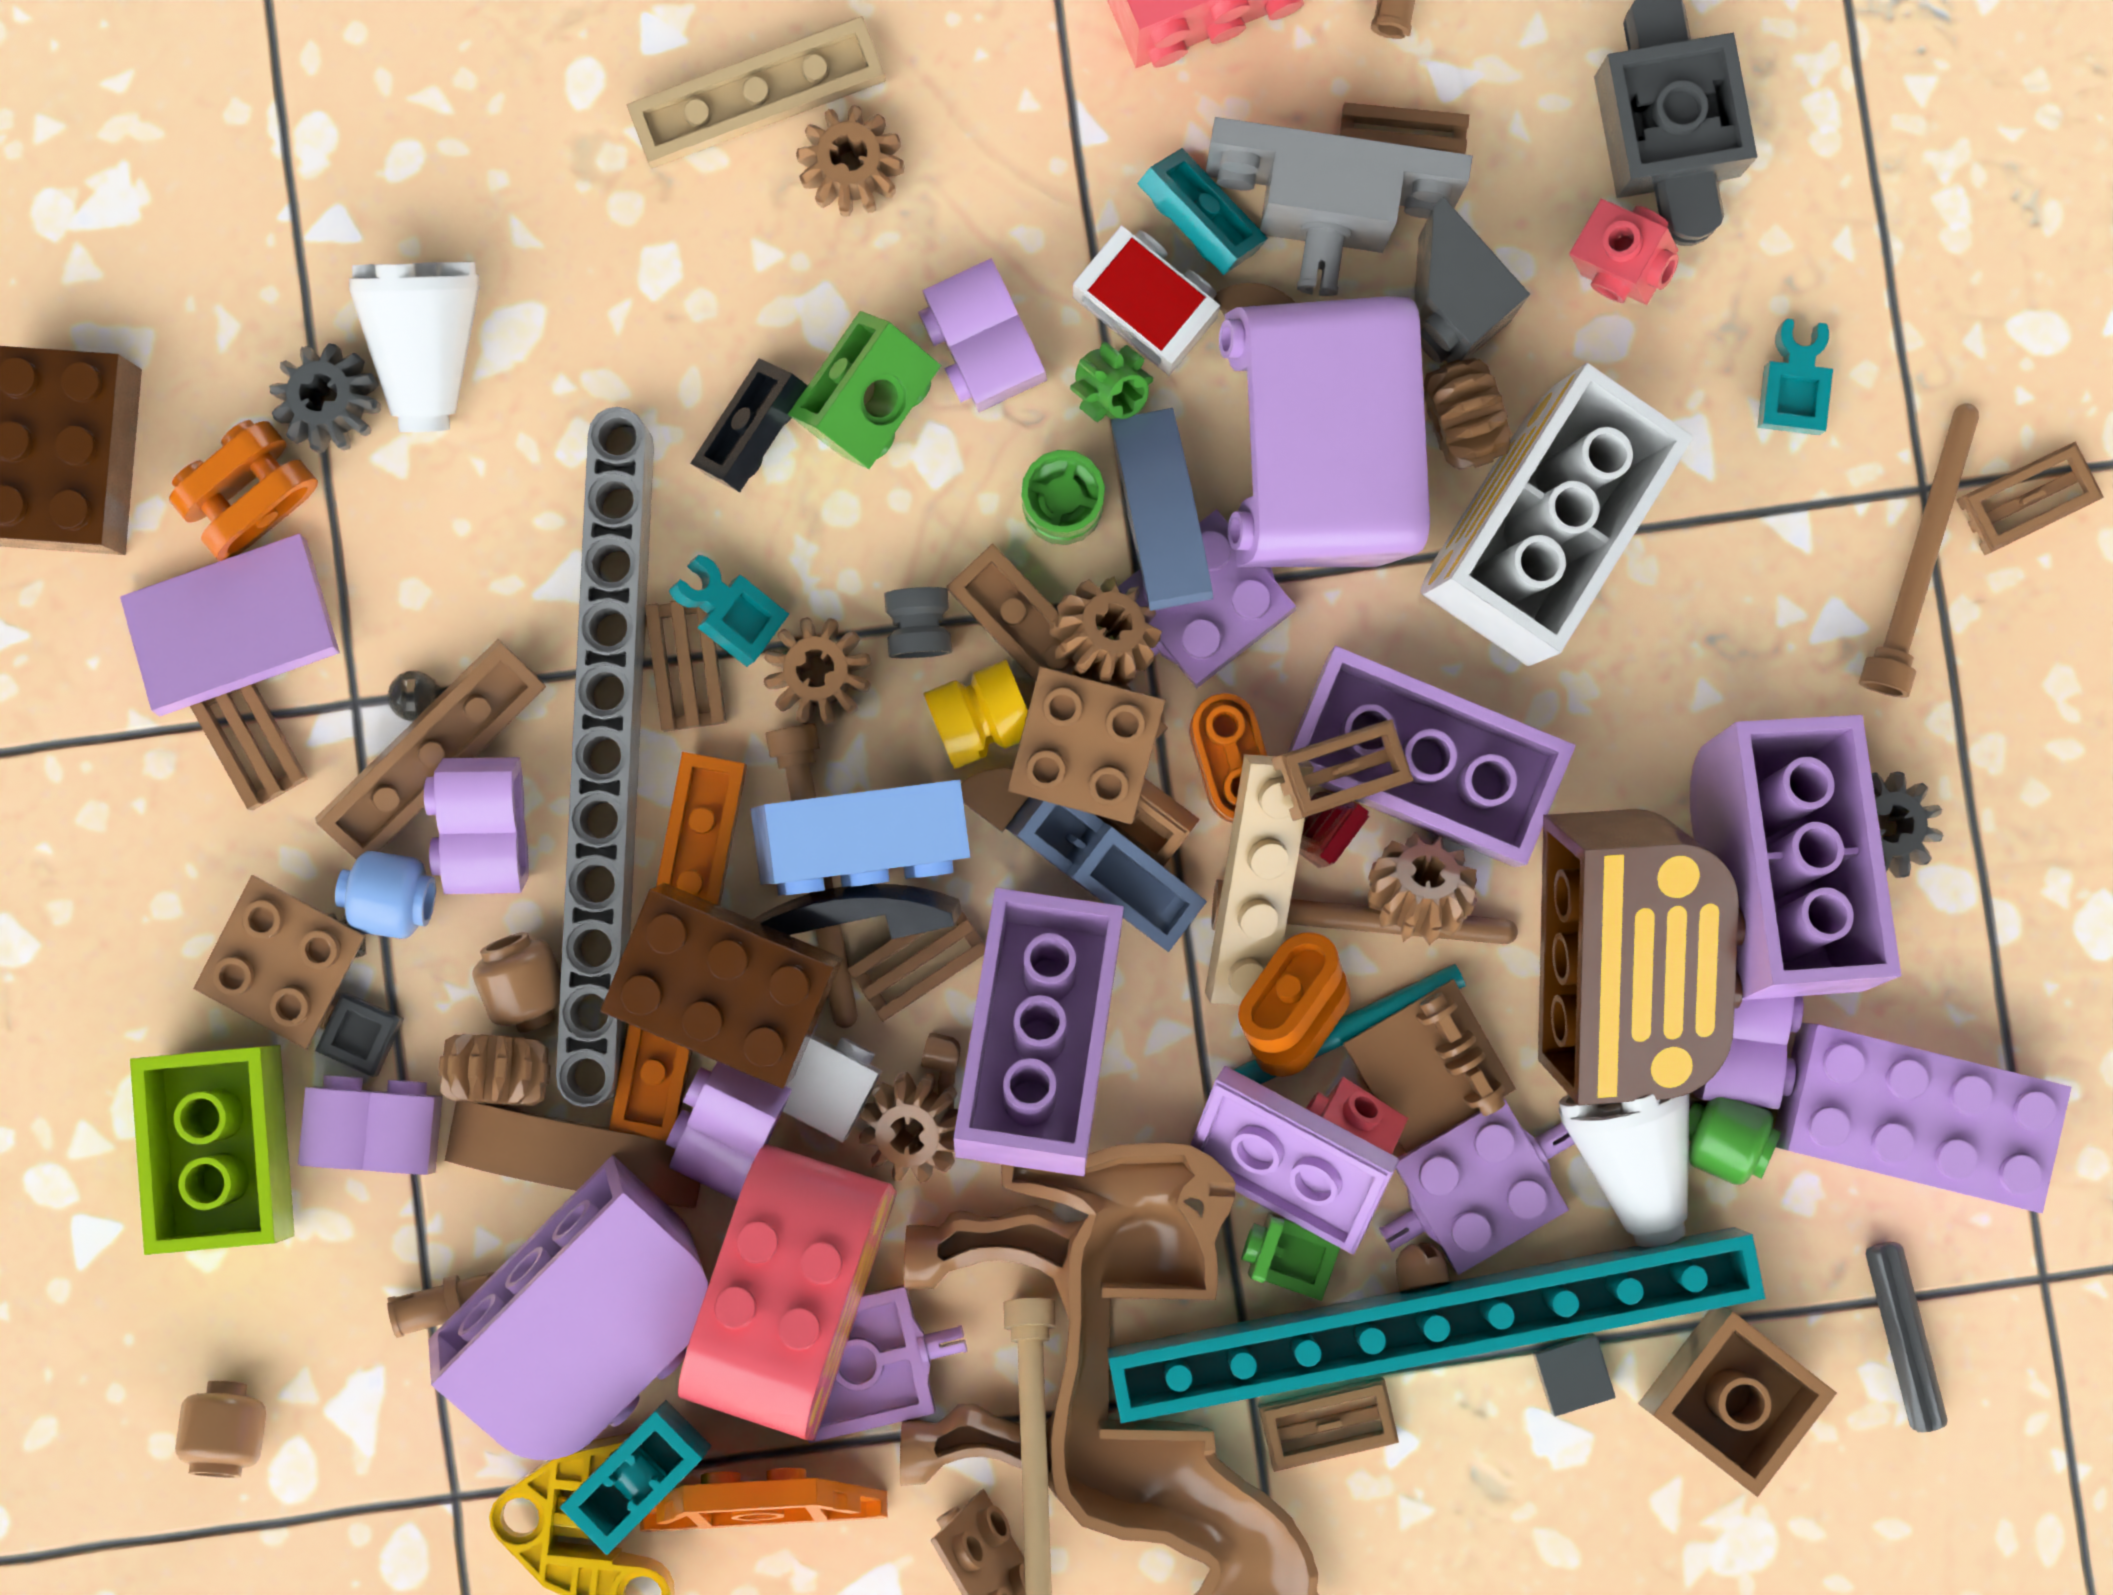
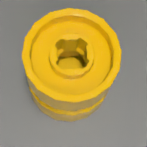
M1006 659L973 672L971 685L965 687L957 680H954L923 693L954 769L986 757L989 744L993 742L1004 749L1020 743L1028 710Z

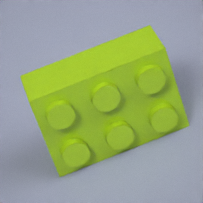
M281 1045L130 1058L144 1255L275 1244L294 1237Z

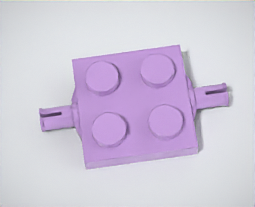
M1217 509L1199 522L1211 579L1213 599L1158 609L1155 611V617L1148 623L1162 631L1158 644L1154 648H1150L1154 656L1160 653L1162 657L1177 664L1196 689L1296 611V605L1275 581L1271 567L1236 566V550L1231 548L1228 539V522ZM1139 569L1120 584L1118 589L1120 593L1125 594L1131 587L1139 586L1140 594L1135 602L1139 607L1149 606Z
M1503 1098L1505 1105L1497 1112L1483 1116L1478 1111L1410 1152L1397 1157L1400 1160L1396 1166V1171L1407 1188L1411 1211L1387 1225L1379 1227V1231L1386 1239L1385 1241L1391 1251H1395L1396 1248L1425 1232L1440 1245L1454 1271L1460 1275L1569 1211L1552 1181L1550 1164L1547 1161L1575 1144L1563 1123L1557 1124L1534 1138L1520 1126L1508 1103Z
M904 1285L864 1294L857 1310L858 1313L815 1441L808 1440V1442L814 1443L935 1414L936 1407L929 1381L931 1360L968 1352L966 1339L943 1345L940 1344L963 1338L964 1331L962 1325L924 1334V1330L914 1317L909 1291L905 1290Z

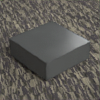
M343 992L338 999L315 1051L371 1077H377L404 1018L350 993Z
M1591 1333L1532 1352L1550 1412L1554 1417L1616 1398L1600 1344L1595 1334Z

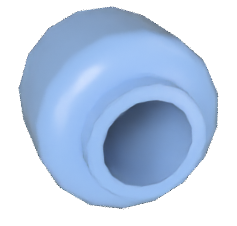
M376 851L364 852L357 858L351 870L343 869L338 876L335 889V904L337 907L345 908V916L351 928L364 934L397 939H407L416 931L418 926L426 927L428 925L436 897L435 877L426 874L424 864L414 857Z

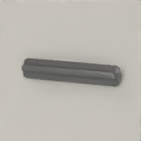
M1883 1242L1866 1249L1865 1254L1909 1425L1918 1433L1939 1430L1947 1425L1948 1419L1904 1248L1900 1243Z

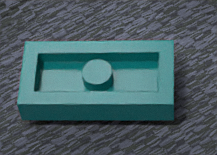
M1183 148L1151 166L1137 183L1152 199L1156 209L1164 216L1170 218L1193 242L1198 253L1206 261L1212 263L1223 275L1253 256L1268 239Z

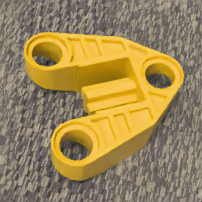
M633 1432L593 1440L589 1445L574 1454L559 1459L547 1460L507 1488L493 1503L489 1520L494 1536L544 1588L560 1595H626V1587L629 1581L636 1577L645 1576L652 1578L658 1583L662 1595H675L674 1580L669 1570L657 1560L622 1552V1548H614L606 1555L595 1545L558 1542L559 1536L590 1539L559 1508L569 1498L563 1497L564 1490L575 1491ZM514 1498L530 1500L536 1506L539 1513L537 1527L528 1533L515 1532L508 1527L504 1520V1509L508 1501Z

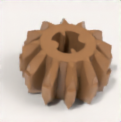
M851 106L848 112V121L839 122L837 113L833 109L828 108L825 112L828 129L825 131L816 125L809 124L805 129V134L814 146H804L797 149L796 157L798 162L808 167L799 176L801 184L805 189L818 188L815 200L821 208L830 205L839 197L840 214L847 217L853 211V200L861 199L866 212L873 213L876 211V204L872 193L876 191L884 197L892 198L896 193V188L888 177L904 173V161L893 155L901 148L900 138L896 133L882 135L886 122L885 118L880 114L871 117L862 125V111L859 106ZM852 151L853 156L859 159L861 167L857 170L849 171L845 163H842L841 155Z
M1476 358L1464 361L1458 359L1440 365V369L1426 374L1423 386L1424 398L1428 409L1427 413L1431 420L1432 431L1436 435L1439 449L1443 451L1446 462L1459 470L1471 466L1477 468L1494 462V459L1508 454L1511 443V431L1507 422L1508 415L1504 409L1502 395L1498 391L1495 377L1490 374L1487 364Z
M1115 576L1105 579L1100 589L1088 579L1078 586L1075 591L1076 595H1065L1057 606V612L1061 617L1056 618L1051 624L1049 635L1063 642L1055 650V660L1072 658L1076 663L1072 668V675L1082 677L1088 671L1092 673L1094 681L1108 684L1111 678H1113L1121 686L1126 685L1136 676V670L1145 671L1154 660V653L1150 648H1154L1158 644L1162 631L1148 623L1155 617L1156 610L1150 611L1149 606L1139 607L1135 602L1140 594L1139 586L1131 587L1123 594L1119 592ZM1096 626L1103 627V629L1098 630ZM1112 635L1114 640L1108 639V637Z
M809 617L800 620V628L804 639L798 642L789 631L782 629L778 632L777 636L789 648V651L786 655L777 651H767L764 657L771 665L783 668V672L770 674L764 678L765 687L768 689H779L789 686L777 698L775 706L784 712L801 699L797 710V721L805 725L811 720L815 705L819 706L821 718L826 725L835 723L832 703L839 701L847 712L853 714L858 709V706L846 694L848 688L859 692H868L871 687V683L867 679L852 675V671L865 669L872 664L869 654L859 653L847 656L858 645L860 637L855 631H851L835 643L839 624L837 620L828 618L824 623L821 637L816 636L815 626ZM815 656H821L820 658L826 665H829L831 661L834 663V671L825 674V685L821 687H815L810 678H807L804 682L802 680V672L811 669L810 659Z
M1416 832L1407 839L1405 845L1392 840L1384 848L1382 857L1372 864L1368 876L1370 880L1369 885L1371 886L1367 896L1369 901L1368 907L1381 911L1379 916L1381 928L1392 925L1401 927L1403 942L1410 938L1414 932L1420 933L1429 946L1434 940L1438 939L1440 932L1453 937L1461 929L1464 919L1472 914L1477 898L1475 897L1476 892L1474 888L1477 883V870L1463 866L1465 862L1464 849L1453 852L1445 851L1443 849L1442 836L1434 840L1431 845L1424 844Z
M483 1034L454 1035L445 1040L443 1056H440L439 1060L440 1092L453 1101L534 1106L544 1100L546 1084H549L551 1065L548 1064L549 1049L540 1041Z
M908 1072L900 1073L895 1078L894 1087L881 1082L872 1091L875 1102L866 1103L860 1111V1118L870 1126L865 1128L859 1135V1143L867 1146H878L879 1149L870 1160L872 1167L881 1166L886 1160H889L894 1164L892 1169L894 1181L902 1180L909 1168H911L919 1183L927 1182L933 1174V1167L941 1172H947L955 1163L952 1152H955L953 1138L958 1109H949L948 1106L956 1097L957 1092L952 1087L945 1089L941 1095L934 1092L933 1089L936 1083L934 1074H926L917 1087ZM912 1119H916L924 1128L922 1131L918 1130L915 1135L910 1134L904 1127Z

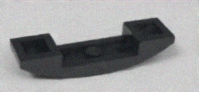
M870 884L836 887L803 895L782 903L753 920L787 935H793L885 915L891 939L955 926L962 909L958 898L941 892L899 884Z

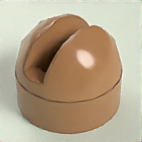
M1419 1243L1418 1245H1407L1401 1250L1396 1259V1277L1400 1292L1450 1282L1443 1255L1432 1244Z

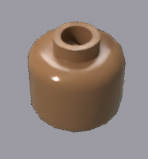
M522 932L506 936L482 948L480 951L482 959L473 968L472 976L492 1023L506 1026L516 1024L518 1031L524 1033L545 1026L554 1020L555 1017L552 1009L560 1004L561 972L548 943L543 940L530 939L528 933Z
M208 1381L206 1393L193 1394L183 1400L175 1453L179 1460L190 1464L189 1474L215 1478H241L242 1468L251 1467L259 1461L265 1428L266 1408L258 1399L246 1396L247 1384L230 1381Z

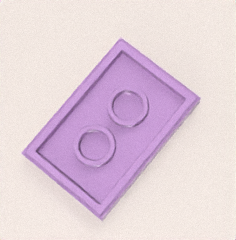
M300 533L120 596L150 708L159 717L340 653L307 540Z
M1224 1066L1214 1082L1190 1144L1212 1156L1233 1177L1236 1183V1192L1353 1255L1363 1240L1400 1160L1396 1156L1227 1066Z

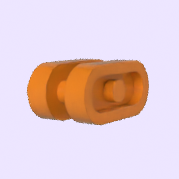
M245 420L237 424L222 438L221 444L223 447L205 462L199 460L189 464L172 480V485L175 488L169 497V501L183 519L188 523H192L208 517L211 521L202 533L201 540L218 561L239 555L252 546L306 501L318 485V480L301 460H293L281 466L276 461L285 450L286 442L268 421L254 424L251 420ZM256 477L260 480L259 483L235 503L229 504L228 500Z
M1222 693L1207 698L1199 705L1190 722L1189 737L1211 809L1221 819L1233 823L1244 754L1267 756L1255 713L1251 706L1239 696Z
M1307 932L1287 939L1278 948L1241 1001L1238 1011L1240 1025L1257 1065L1270 1075L1280 1077L1291 1076L1305 1069L1350 1004L1351 992L1345 973L1342 970L1337 949L1327 937Z

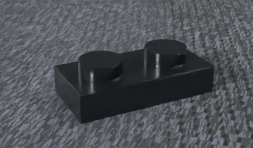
M758 358L690 464L710 478L740 493L749 478L759 470L763 456L782 427L792 419L788 413L808 385L793 373Z

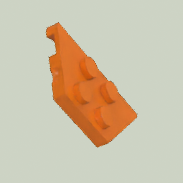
M803 1468L771 1469L766 1471L767 1481L750 1482L740 1481V1473L710 1472L701 1474V1484L683 1485L670 1491L640 1522V1531L652 1532L888 1518L887 1491L820 1478L806 1477V1469Z

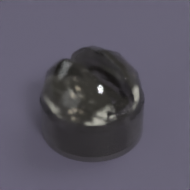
M415 670L406 671L399 674L390 684L387 694L388 703L398 717L413 722L442 694L438 682L430 675ZM415 680L414 703L416 711H406L407 681Z

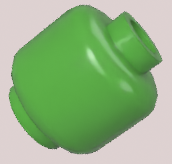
M1718 1097L1711 1101L1708 1100L1706 1106L1693 1101L1689 1111L1690 1165L1733 1185L1745 1184L1752 1175L1762 1179L1781 1135V1131L1772 1128L1774 1123L1772 1112L1768 1108L1724 1097Z

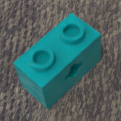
M665 1400L559 1508L608 1555L704 1458L712 1445Z

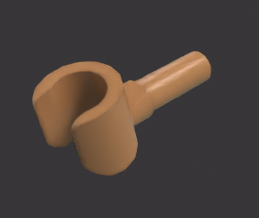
M932 1032L929 1034L925 1044L921 1066L940 1071L937 1084L938 1095H941L945 1089L949 1087L954 1088L961 1046L954 1037ZM954 1100L948 1106L949 1109H954Z

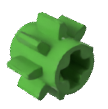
M1103 342L1100 349L1087 353L1079 360L1075 373L1076 382L1070 385V390L1082 399L1079 408L1097 423L1105 415L1110 419H1126L1137 414L1145 406L1149 394L1148 385L1153 382V377L1141 368L1145 358L1128 345L1122 347L1118 352L1107 342Z

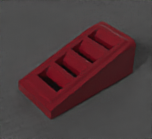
M1317 792L1310 800L1330 795V793ZM1350 802L1305 817L1299 854L1317 868H1324L1335 864L1370 817L1367 815L1369 811L1358 803Z

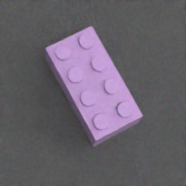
M1335 645L1327 655L1288 752L1392 719L1414 781L1355 801L1510 866L1520 867L1527 865L1543 827V815L1549 813L1576 745ZM1379 737L1309 760V762L1314 767L1313 772L1383 750L1385 747L1382 738ZM1390 762L1318 786L1336 793L1393 774Z
M995 888L953 1138L956 1158L1085 1177L1122 931L1124 906Z
M1801 1023V1027L1795 1035L1790 1057L1795 1060L1796 1065L1794 1088L1789 1097L1782 1096L1780 1109H1778L1774 1129L1781 1131L1776 1148L2043 1214L2071 1086L1820 1024Z

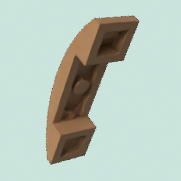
M456 1101L444 1160L447 1162L506 1177L577 1191L614 1155L667 1205L696 1208L701 1184L669 1168L676 1149L666 1145V1141L613 1131L606 1127L521 1112L519 1108L498 1104Z

